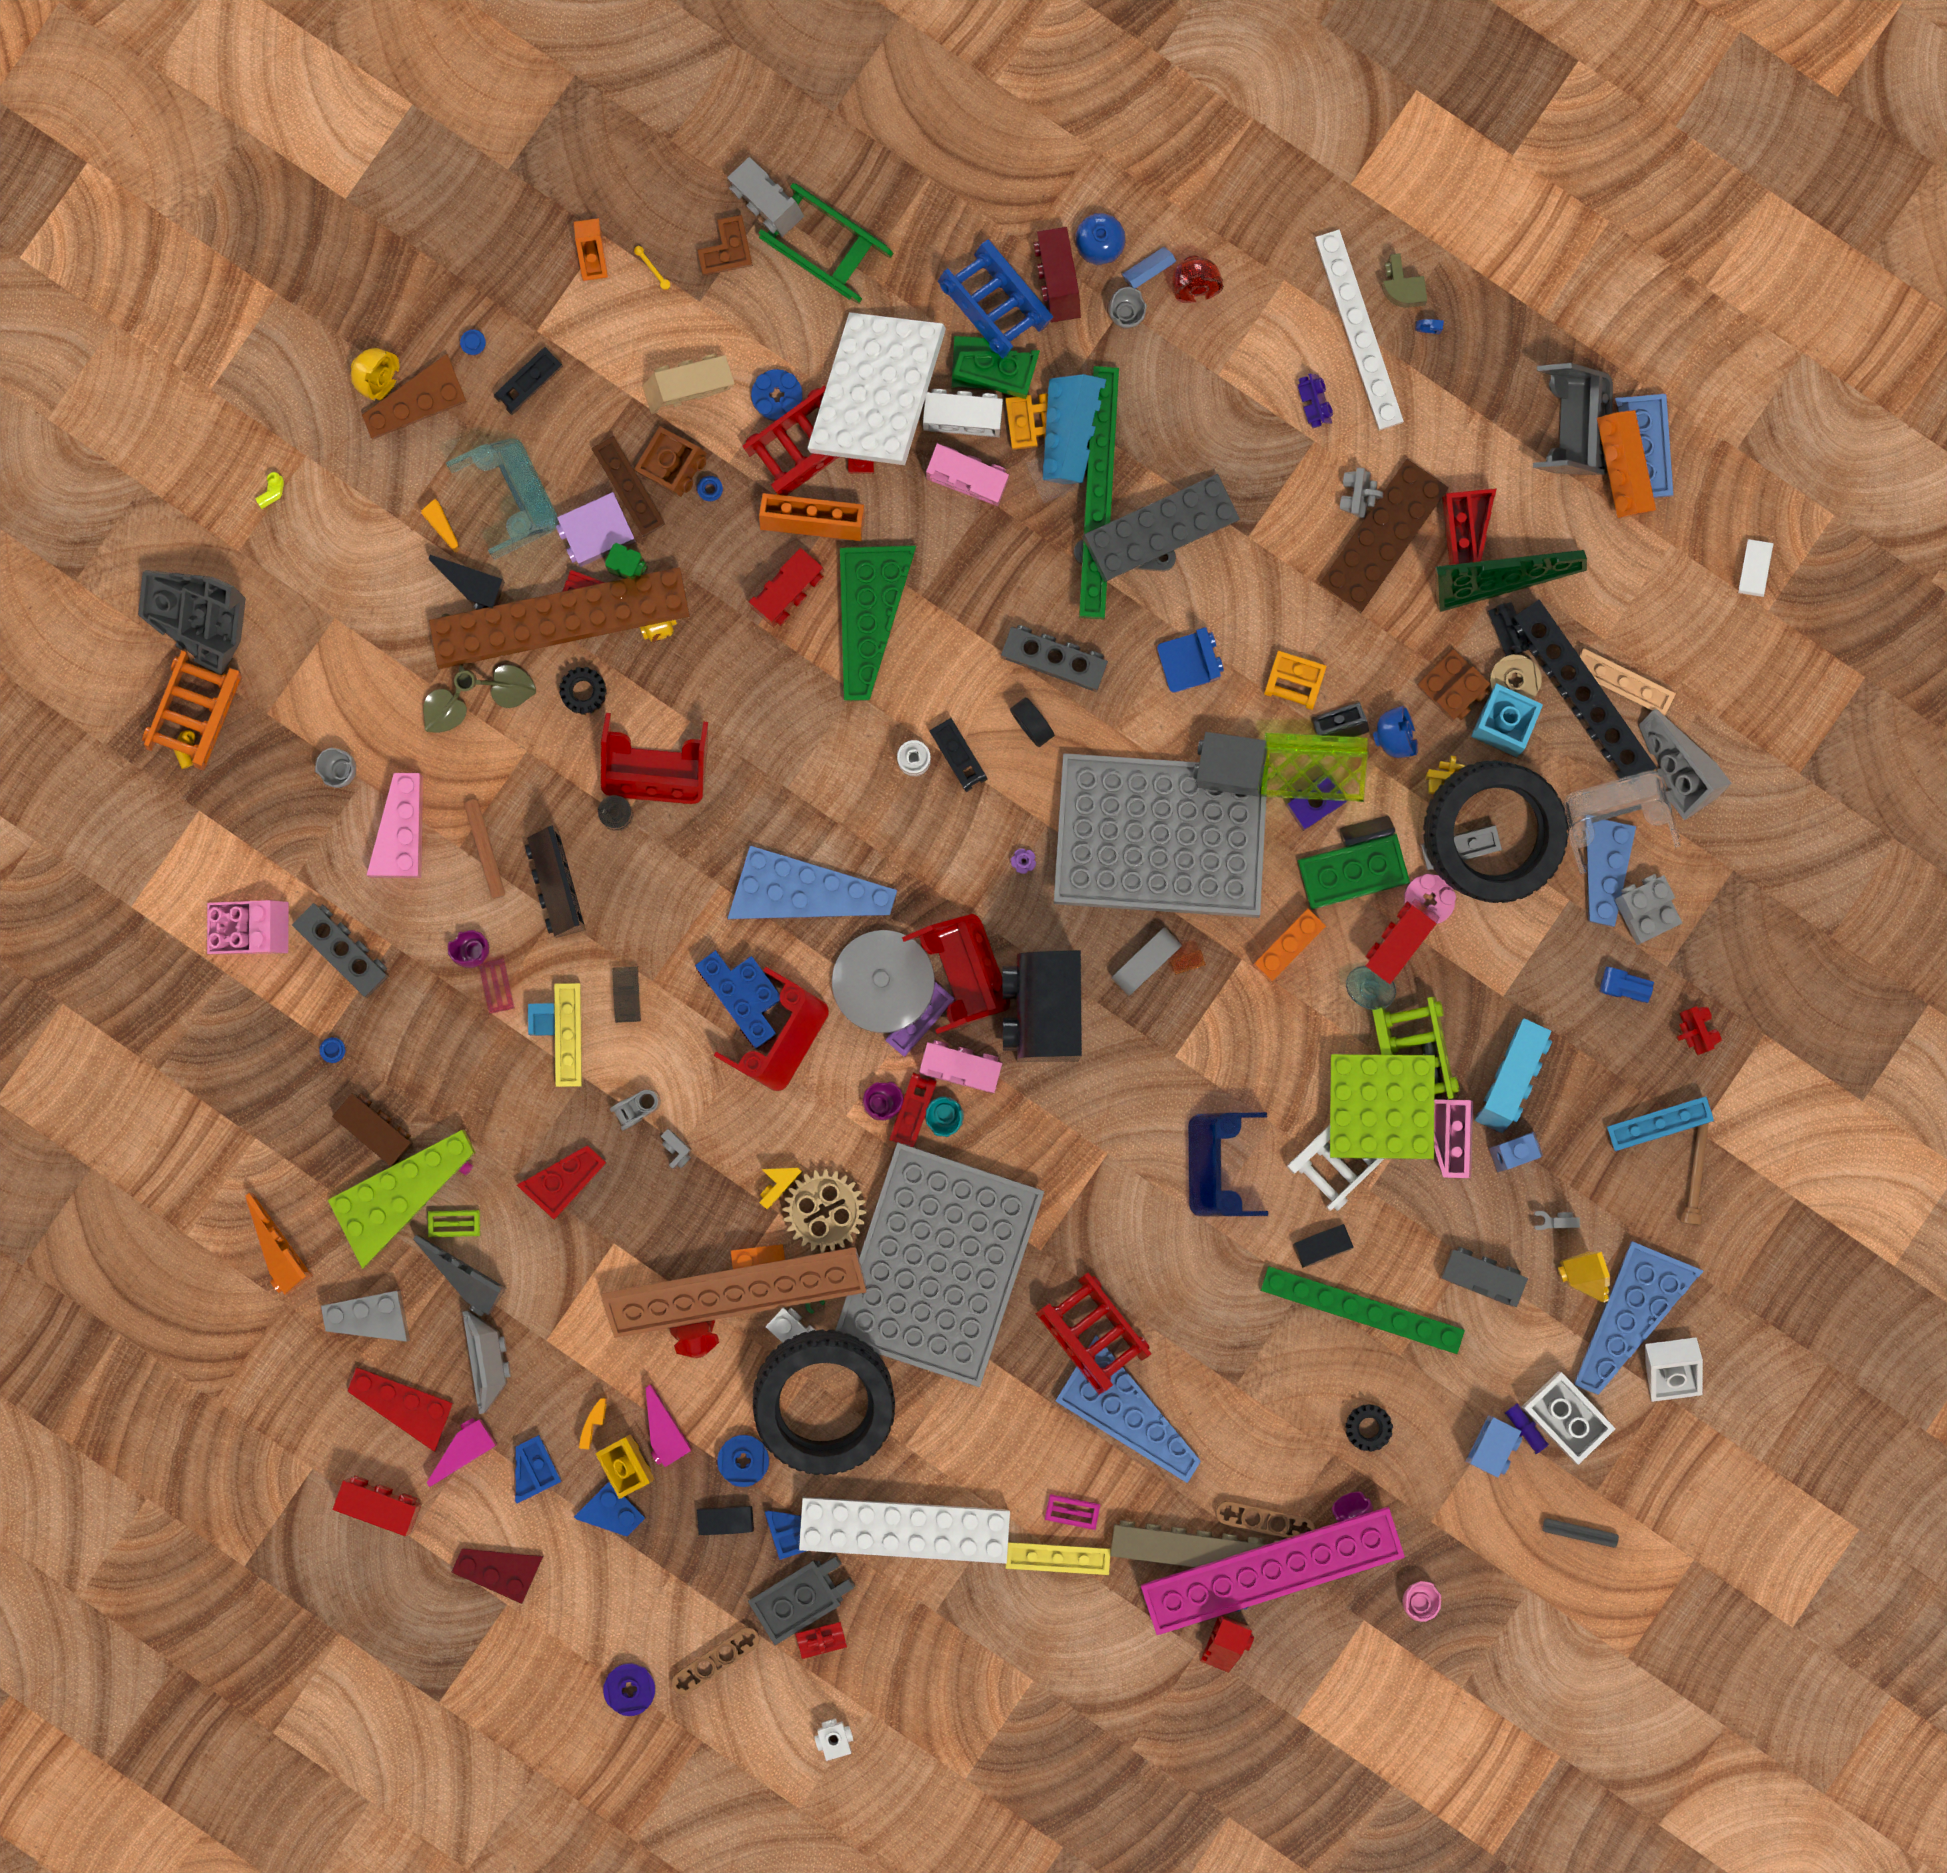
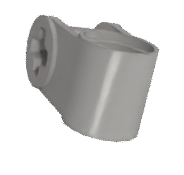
M643 1090L610 1108V1111L616 1114L622 1125L621 1130L624 1131L655 1112L661 1104V1099L657 1092ZM646 1094L654 1097V1105L649 1109L644 1108L642 1105V1098Z

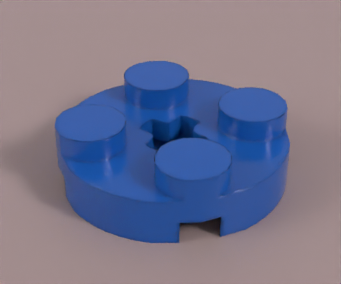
M774 369L757 377L752 387L751 397L753 405L760 415L770 421H776L802 402L803 393L800 383L793 374L785 370ZM774 389H779L781 393H784V397H780V402H775L774 398L770 397V393H773Z
M737 1435L726 1441L720 1449L717 1458L718 1469L723 1477L732 1485L738 1487L752 1486L766 1474L769 1467V1454L763 1442L750 1435ZM741 1453H745L747 1458H751V1463L746 1464V1468H741V1464L736 1463V1458H740Z

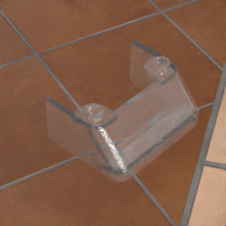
M1649 770L1568 794L1564 799L1563 806L1565 808L1564 814L1567 815L1568 835L1580 874H1584L1587 869L1581 848L1588 846L1593 841L1595 831L1592 823L1642 809L1648 823L1655 826L1668 823L1675 848L1681 845V838L1664 780L1656 771Z

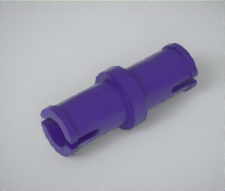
M1518 1403L1505 1412V1415L1508 1416L1515 1427L1521 1431L1519 1436L1524 1437L1535 1454H1538L1549 1445L1535 1428L1536 1423L1529 1420Z

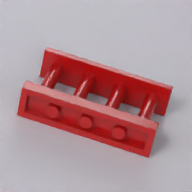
M825 385L812 390L804 401L759 434L755 433L748 437L746 443L742 445L749 457L757 453L775 477L771 486L777 495L787 496L839 458L837 456L814 453L808 458L804 457L785 432L798 423L809 439L811 438L814 427L806 416L816 408L820 409L826 389ZM775 438L780 441L796 463L795 467L788 472L781 470L765 448Z
M1086 1273L1078 1279L1082 1285L1080 1289L1057 1307H1052L1049 1303L1035 1314L1100 1395L1113 1386L1110 1380L1114 1373L1137 1356L1142 1361L1152 1353L1148 1350L1150 1347L1146 1340L1138 1337L1102 1291L1099 1280L1095 1276ZM1090 1295L1098 1307L1074 1327H1068L1062 1320L1063 1315L1086 1296ZM1105 1315L1114 1328L1089 1348H1084L1078 1340L1079 1335ZM1121 1335L1130 1348L1107 1367L1100 1368L1094 1361L1095 1355Z

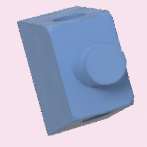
M1535 1131L1488 1148L1497 1172L1511 1169L1543 1156Z

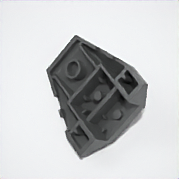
M145 570L142 573L138 616L162 635L166 633L177 642L175 646L180 650L186 649L195 657L194 661L200 666L222 675L241 642L246 598L234 586L214 577Z

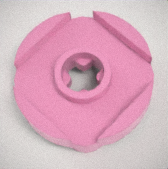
M1425 874L1415 878L1405 890L1404 904L1407 901L1412 903L1416 899L1424 905V894L1430 895L1433 893L1436 904L1435 906L1430 904L1427 908L1440 917L1437 924L1442 923L1452 914L1455 907L1456 895L1453 888L1446 884L1439 875Z

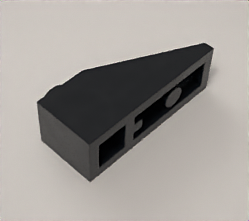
M433 555L429 556V561L470 603L474 604V609L478 610L497 606L505 584L503 579Z

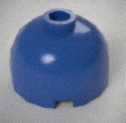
M1095 213L1086 217L1079 224L1075 234L1077 251L1085 261L1094 265L1114 262L1122 254L1126 243L1125 231L1121 223L1115 217L1105 213Z
M1401 706L1388 710L1381 715L1377 723V731L1373 732L1376 746H1381L1387 755L1394 758H1406L1418 753L1417 739L1413 740L1412 732L1415 731L1408 709Z

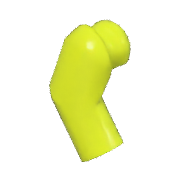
M272 472L267 476V492L255 498L261 509L279 500L282 496L284 480L276 472Z

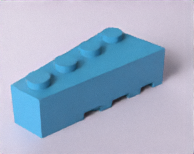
M1085 374L1049 379L1043 480L1060 484L1083 483L1090 453L1087 444L1091 436L1094 435L1096 426H1092L1095 410L1099 411L1101 401L1098 400L1100 388H1105L1106 379Z

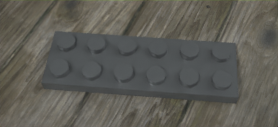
M1216 474L1090 531L1082 537L1103 581L1107 582L1238 522L1240 518L1219 475Z

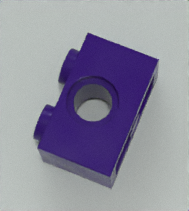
M1321 775L1310 783L1312 788L1304 793L1300 789L1288 797L1291 802L1286 806L1302 831L1347 802V799L1331 775L1327 778ZM1313 794L1320 796L1322 805L1319 808L1311 807L1308 802L1309 796Z

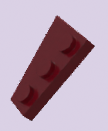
M462 1548L451 1573L523 1604L544 1556Z

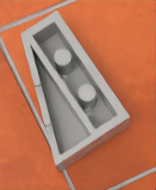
M750 157L727 177L731 183L729 187L731 192L738 199L743 197L748 202L746 207L753 215L757 216L760 214L765 219L763 224L772 234L777 231L783 237L804 217L797 202L792 197L789 198L783 192V189L778 184H775L769 178V175Z

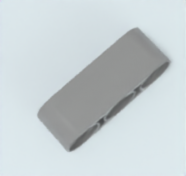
M1164 927L1119 969L1111 979L1130 996L1182 944Z

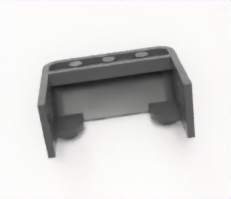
M1574 363L1537 366L1538 372L1551 375L1549 388L1555 397L1561 398L1560 446L1549 451L1546 462L1533 463V468L1556 474L1605 475L1608 470L1597 418L1612 414L1613 382L1610 375Z

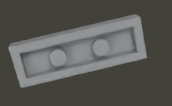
M1495 824L1454 835L1455 846L1462 860L1502 850ZM1424 843L1420 844L1426 869H1434L1427 856V849Z

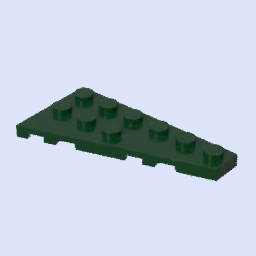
M1577 550L1436 566V598L1439 612L1587 571L1585 551Z

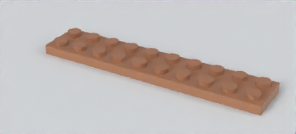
M856 1247L606 1292L602 1293V1301L614 1338L866 1293L867 1289Z

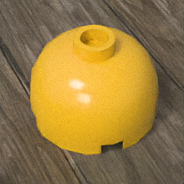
M378 348L363 351L352 361V384L361 395L371 400L375 398L382 400L390 393L396 383V380L392 379L395 371L399 372V359L395 354Z

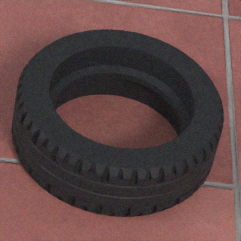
M1505 761L1476 762L1459 769L1457 773L1451 774L1444 781L1445 783L1441 784L1437 791H1435L1434 798L1430 800L1426 810L1427 816L1424 818V845L1434 870L1454 890L1484 902L1508 903L1533 894V891L1541 889L1547 883V880L1554 876V873L1558 870V865L1563 860L1566 852L1565 847L1568 844L1567 815L1564 814L1565 808L1561 798H1558V793L1538 773L1533 772L1529 768ZM1490 788H1504L1518 793L1530 804L1537 819V838L1531 854L1520 867L1502 875L1482 874L1470 868L1460 857L1454 842V826L1460 809L1474 794Z
M812 1330L809 1333L803 1332L793 1336L792 1339L785 1340L766 1357L765 1363H762L757 1379L754 1382L753 1414L758 1434L763 1439V1444L769 1452L774 1453L775 1458L779 1459L783 1464H788V1467L800 1472L805 1471L807 1474L834 1475L838 1472H847V1470L854 1469L855 1466L862 1465L883 1446L882 1443L888 1438L894 1422L895 1397L891 1376L884 1361L866 1342L860 1341L859 1338L851 1334H843L841 1331ZM831 1363L844 1366L859 1376L867 1391L868 1407L862 1423L855 1430L835 1440L814 1441L803 1438L788 1428L780 1412V1395L786 1381L802 1368L813 1364Z

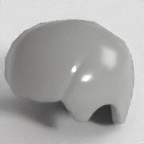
M1129 286L1120 288L1112 295L1108 303V313L1115 325L1128 329L1136 327L1144 320L1147 304L1144 302L1142 293L1139 290Z
M329 748L322 751L317 757L315 772L322 778L324 784L334 788H342L349 785L356 776V762L347 751Z

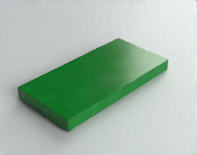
M1397 834L1297 860L1310 910L1410 884Z

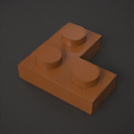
M742 215L718 219L722 245L697 250L703 276L753 266Z

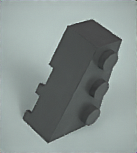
M1458 1247L1457 1251L1454 1249L1450 1250L1440 1276L1441 1279L1511 1307L1518 1306L1528 1278L1520 1275V1270L1510 1266H1506V1269L1496 1266L1497 1261L1485 1256L1481 1260L1472 1257V1251L1462 1247Z

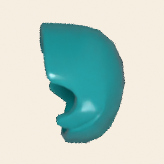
M939 1097L931 1101L926 1109V1124L936 1136L948 1137L958 1132L963 1125L964 1111L961 1105L952 1097Z

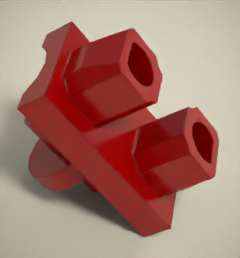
M1695 1006L1679 1013L1683 1023L1679 1024L1683 1034L1676 1038L1678 1041L1685 1039L1689 1048L1694 1047L1697 1056L1715 1049L1714 1046L1722 1041L1717 1029L1707 1031L1704 1022L1712 1019L1709 1007L1698 1008Z
M841 1622L795 1634L802 1659L847 1648Z

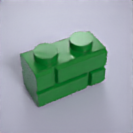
M618 543L612 545L605 561V566L609 573L630 580L635 579L636 576L645 575L648 567L641 553L632 549L628 550L627 547Z

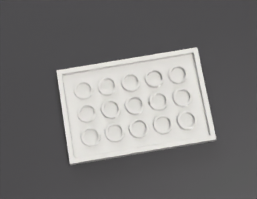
M849 312L808 445L810 453L905 465L946 328L944 324Z

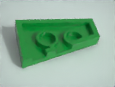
M1040 350L1021 353L1010 351L1003 359L999 354L992 353L991 351H960L952 378L1026 399Z

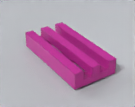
M1050 1494L1045 1520L1096 1530L1100 1504ZM1058 1501L1093 1508L1094 1513L1054 1506L1053 1502ZM1052 1511L1091 1518L1092 1523L1051 1516Z

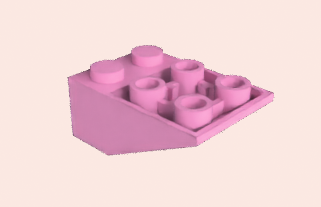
M265 900L207 903V954L288 953L289 902Z

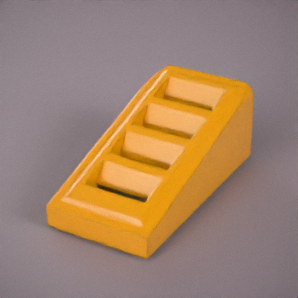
M434 499L421 510V514L449 547L457 553L461 550L460 545L437 499Z

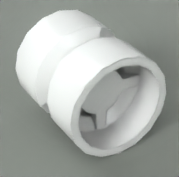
M911 740L905 742L900 747L897 753V761L904 774L917 777L928 770L931 756L928 747L924 743Z

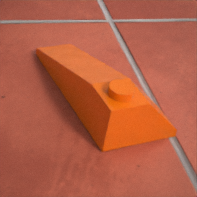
M248 1193L245 1195L269 1274L273 1278L270 1283L278 1293L289 1294L313 1275L253 1193Z

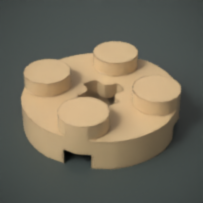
M1516 654L1502 658L1493 666L1489 683L1491 691L1497 683L1533 699L1541 687L1542 677L1538 666L1532 660L1523 655ZM1512 673H1517V677H1522V682L1518 683V688H1514L1513 684H1509L1508 679L1512 678Z

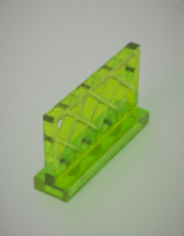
M1265 733L1268 751L1262 778V797L1364 802L1367 759L1369 755L1368 738ZM1270 753H1281L1287 760L1275 768L1270 762ZM1300 754H1306L1312 761L1301 770L1293 760ZM1325 756H1333L1338 762L1327 771L1319 761ZM1351 757H1362L1361 766L1354 772L1345 764ZM1291 763L1298 773L1287 781L1280 771ZM1316 764L1324 774L1313 783L1305 773ZM1342 766L1349 773V776L1339 784L1331 774ZM1361 772V774H1360V780H1359V779L1357 778V775ZM1275 775L1284 782V785L1278 790H1267L1268 781ZM1302 776L1310 786L1304 791H1296L1291 784ZM1328 777L1336 787L1329 793H1322L1317 785ZM1354 779L1360 785L1359 794H1348L1342 787Z

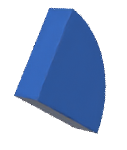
M1444 320L1416 321L1415 330L1417 332L1439 335L1443 330Z

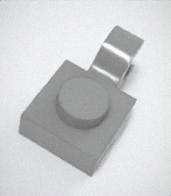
M1544 1211L1534 1212V1216L1540 1215L1544 1218L1542 1225L1534 1226L1535 1230L1580 1228V1217L1573 1218V1212L1557 1213V1218H1551Z

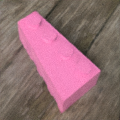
M420 773L393 774L367 876L370 878H421L423 776Z

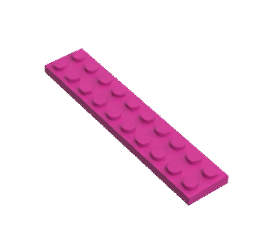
M1388 1506L1141 1584V1589L1156 1635H1161L1405 1558Z

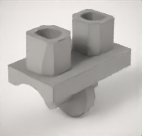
M1357 468L1356 472H1345L1343 478V486L1354 488L1353 497H1341L1340 509L1352 513L1358 518H1365L1367 506L1374 507L1375 498H1383V492L1377 490V481H1370L1371 473L1365 471V468Z

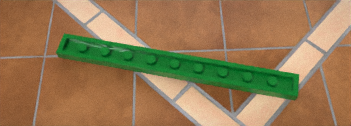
M1093 367V376L1106 379L1105 388H1100L1098 400L1101 401L1099 411L1095 410L1092 426L1096 427L1094 435L1089 440L1088 449L1090 453L1087 464L1084 534L1111 521L1119 368ZM1083 539L1079 618L1104 620L1107 582L1103 581Z

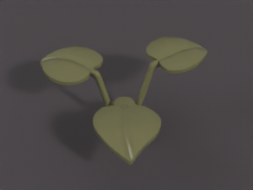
M443 614L442 617L450 616V614ZM464 664L459 665L460 672L454 678V684L457 688L454 696L449 690L438 689L432 691L425 699L423 707L425 731L432 733L445 732L459 726L463 722L467 713V707L464 702L457 700L461 691L472 690L476 685H492L491 696L493 700L501 707L514 708L536 694L535 684L526 672L513 665L498 667L494 671V681L477 680L476 675L472 671L464 669Z

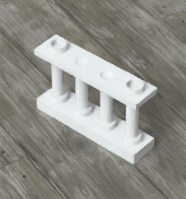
M1328 1125L1286 1167L1293 1174L1297 1171L1301 1174L1304 1173L1332 1201L1326 1208L1329 1211L1333 1208L1338 1211L1347 1203L1348 1199L1346 1196L1384 1159H1363L1368 1167L1357 1176L1340 1158H1330V1144L1328 1143L1330 1140V1125ZM1316 1153L1319 1156L1323 1155L1350 1183L1340 1194L1311 1166L1312 1162L1309 1159Z

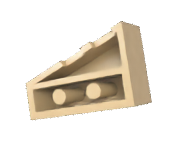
M711 354L703 357L702 361L693 363V360H686L679 363V367L671 369L668 365L659 367L654 370L655 373L642 387L652 415L658 413V410L663 406L673 404L674 407L682 405L681 402L695 398L700 400L728 391L735 383L726 355L717 357L716 354Z

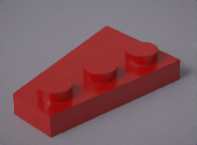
M587 1145L516 1186L555 1220L607 1162Z

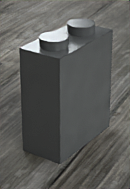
M1205 732L1204 740L1200 739L1198 745V755H1201L1200 763L1195 764L1193 779H1196L1198 788L1259 797L1268 751L1266 740Z

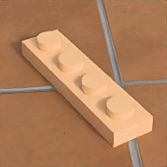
M1583 648L1580 658L1600 686L1651 711L1657 709L1664 716L1666 715L1676 693Z

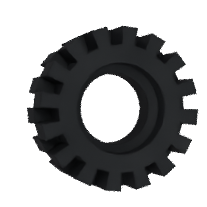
M576 667L575 670L571 669L566 676H563V681L559 686V693L565 706L572 712L580 713L581 715L591 714L605 702V695L607 694L606 684L595 670L588 667ZM580 681H587L593 687V693L587 700H578L573 694L574 686Z
M1371 1404L1361 1405L1352 1410V1413L1347 1417V1423H1345L1346 1435L1349 1441L1363 1451L1372 1452L1382 1449L1384 1445L1388 1444L1393 1434V1424L1390 1416L1384 1409ZM1365 1418H1373L1379 1424V1431L1372 1438L1363 1437L1359 1431V1425Z

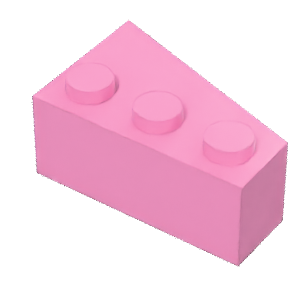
M1434 1100V1149L1444 1178H1471L1473 1101Z

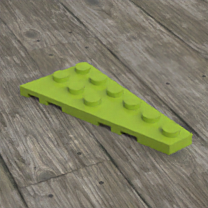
M461 1130L328 1199L362 1269L387 1246L388 1242L411 1221L442 1186L476 1153L465 1130Z

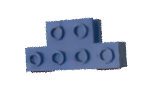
M715 950L695 965L696 971L702 976L708 987L712 988L752 1047H755L757 1050L777 1035L763 1016V1013L780 1002V994L752 956L733 970H730Z

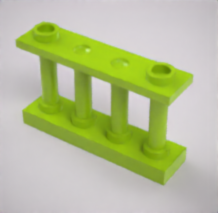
M1436 997L1427 998L1429 1006L1392 1014L1390 1011L1387 1012L1386 1007L1372 1009L1381 1055H1396L1395 1052H1399L1401 1048L1436 1041L1439 1057H1435V1068L1442 1067L1445 1082L1435 1084L1434 1094L1447 1092L1448 1099L1457 1098L1456 1092H1459L1457 1077H1452L1440 1019L1441 1016H1444L1441 1001H1437ZM1431 1016L1434 1031L1398 1039L1392 1037L1390 1027H1393L1395 1023Z

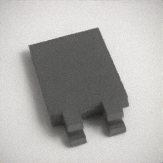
M837 1555L823 1564L815 1560L748 1601L774 1645H777L839 1607L841 1601H843L841 1596L855 1587L851 1578L837 1586L830 1579L828 1573L842 1565Z

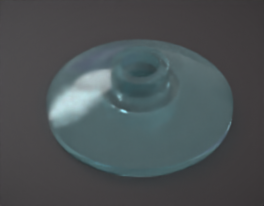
M1366 966L1355 968L1347 977L1346 989L1349 996L1354 1002L1364 1008L1371 1010L1384 1009L1393 1002L1396 996L1394 982L1392 981L1391 984H1388Z

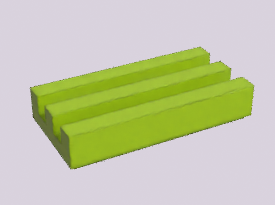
M480 1210L428 1211V1237L481 1236ZM474 1216V1221L434 1222V1217ZM474 1226V1231L434 1232V1227Z

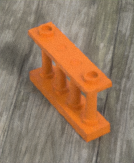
M181 651L180 656H175L172 662L171 671L173 673L151 727L147 726L142 741L145 742L144 746L149 751H152L155 743L190 755V758L193 759L194 767L205 771L242 676L239 671L229 668L227 674L220 675L187 663L189 660L187 652ZM183 672L219 685L221 691L218 698L214 697L212 699L179 687ZM176 696L209 708V711L212 712L209 721L201 722L169 710L173 697ZM166 719L200 732L202 738L199 745L195 744L193 746L160 734L159 732L164 720Z

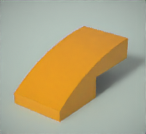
M600 1398L590 1412L581 1434L580 1449H591L594 1424L603 1425L605 1423L607 1398Z

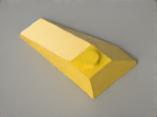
M1589 1251L1560 1261L1561 1267H1558V1272L1562 1282L1567 1281L1568 1286L1599 1302L1609 1301L1607 1295L1609 1294V1289L1607 1286H1610V1275L1602 1252Z

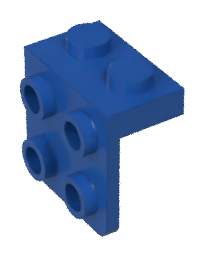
M1206 627L1196 630L1194 634L1158 645L1157 651L1169 690L1172 693L1220 680V672L1224 671L1220 656L1215 658L1213 648L1217 647L1213 632L1208 633Z

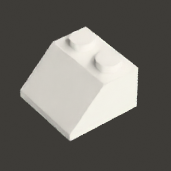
M1697 1337L1645 1344V1363L1651 1402L1702 1395L1703 1359Z

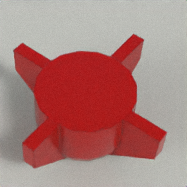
M715 1320L669 1328L671 1335L678 1340L674 1345L676 1354L691 1358H701L707 1355L719 1344L718 1335L712 1333Z

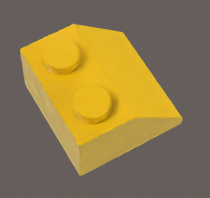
M631 1434L595 1453L619 1499L655 1480L650 1467L646 1464L639 1451V1446Z

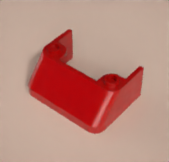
M606 713L601 738L602 792L607 796L683 804L699 803L703 798L708 752V722L703 721L701 740H687L682 745V752L631 748L629 736L621 732L611 731V713Z
M969 914L936 923L902 937L903 942L920 938L921 946L928 954L940 955L956 1001L950 1003L947 1007V1018L950 1024L935 1029L936 1034L968 1025L1006 1011L1009 1008L1010 999H1003L1002 976L982 921L977 915Z
M765 967L763 970L765 974L784 984L780 992V1002L786 1009L792 1012L767 1057L759 1052L750 1051L742 1057L739 1064L718 1052H715L713 1056L773 1091H782L789 1085L827 1020L829 1008L823 1000Z

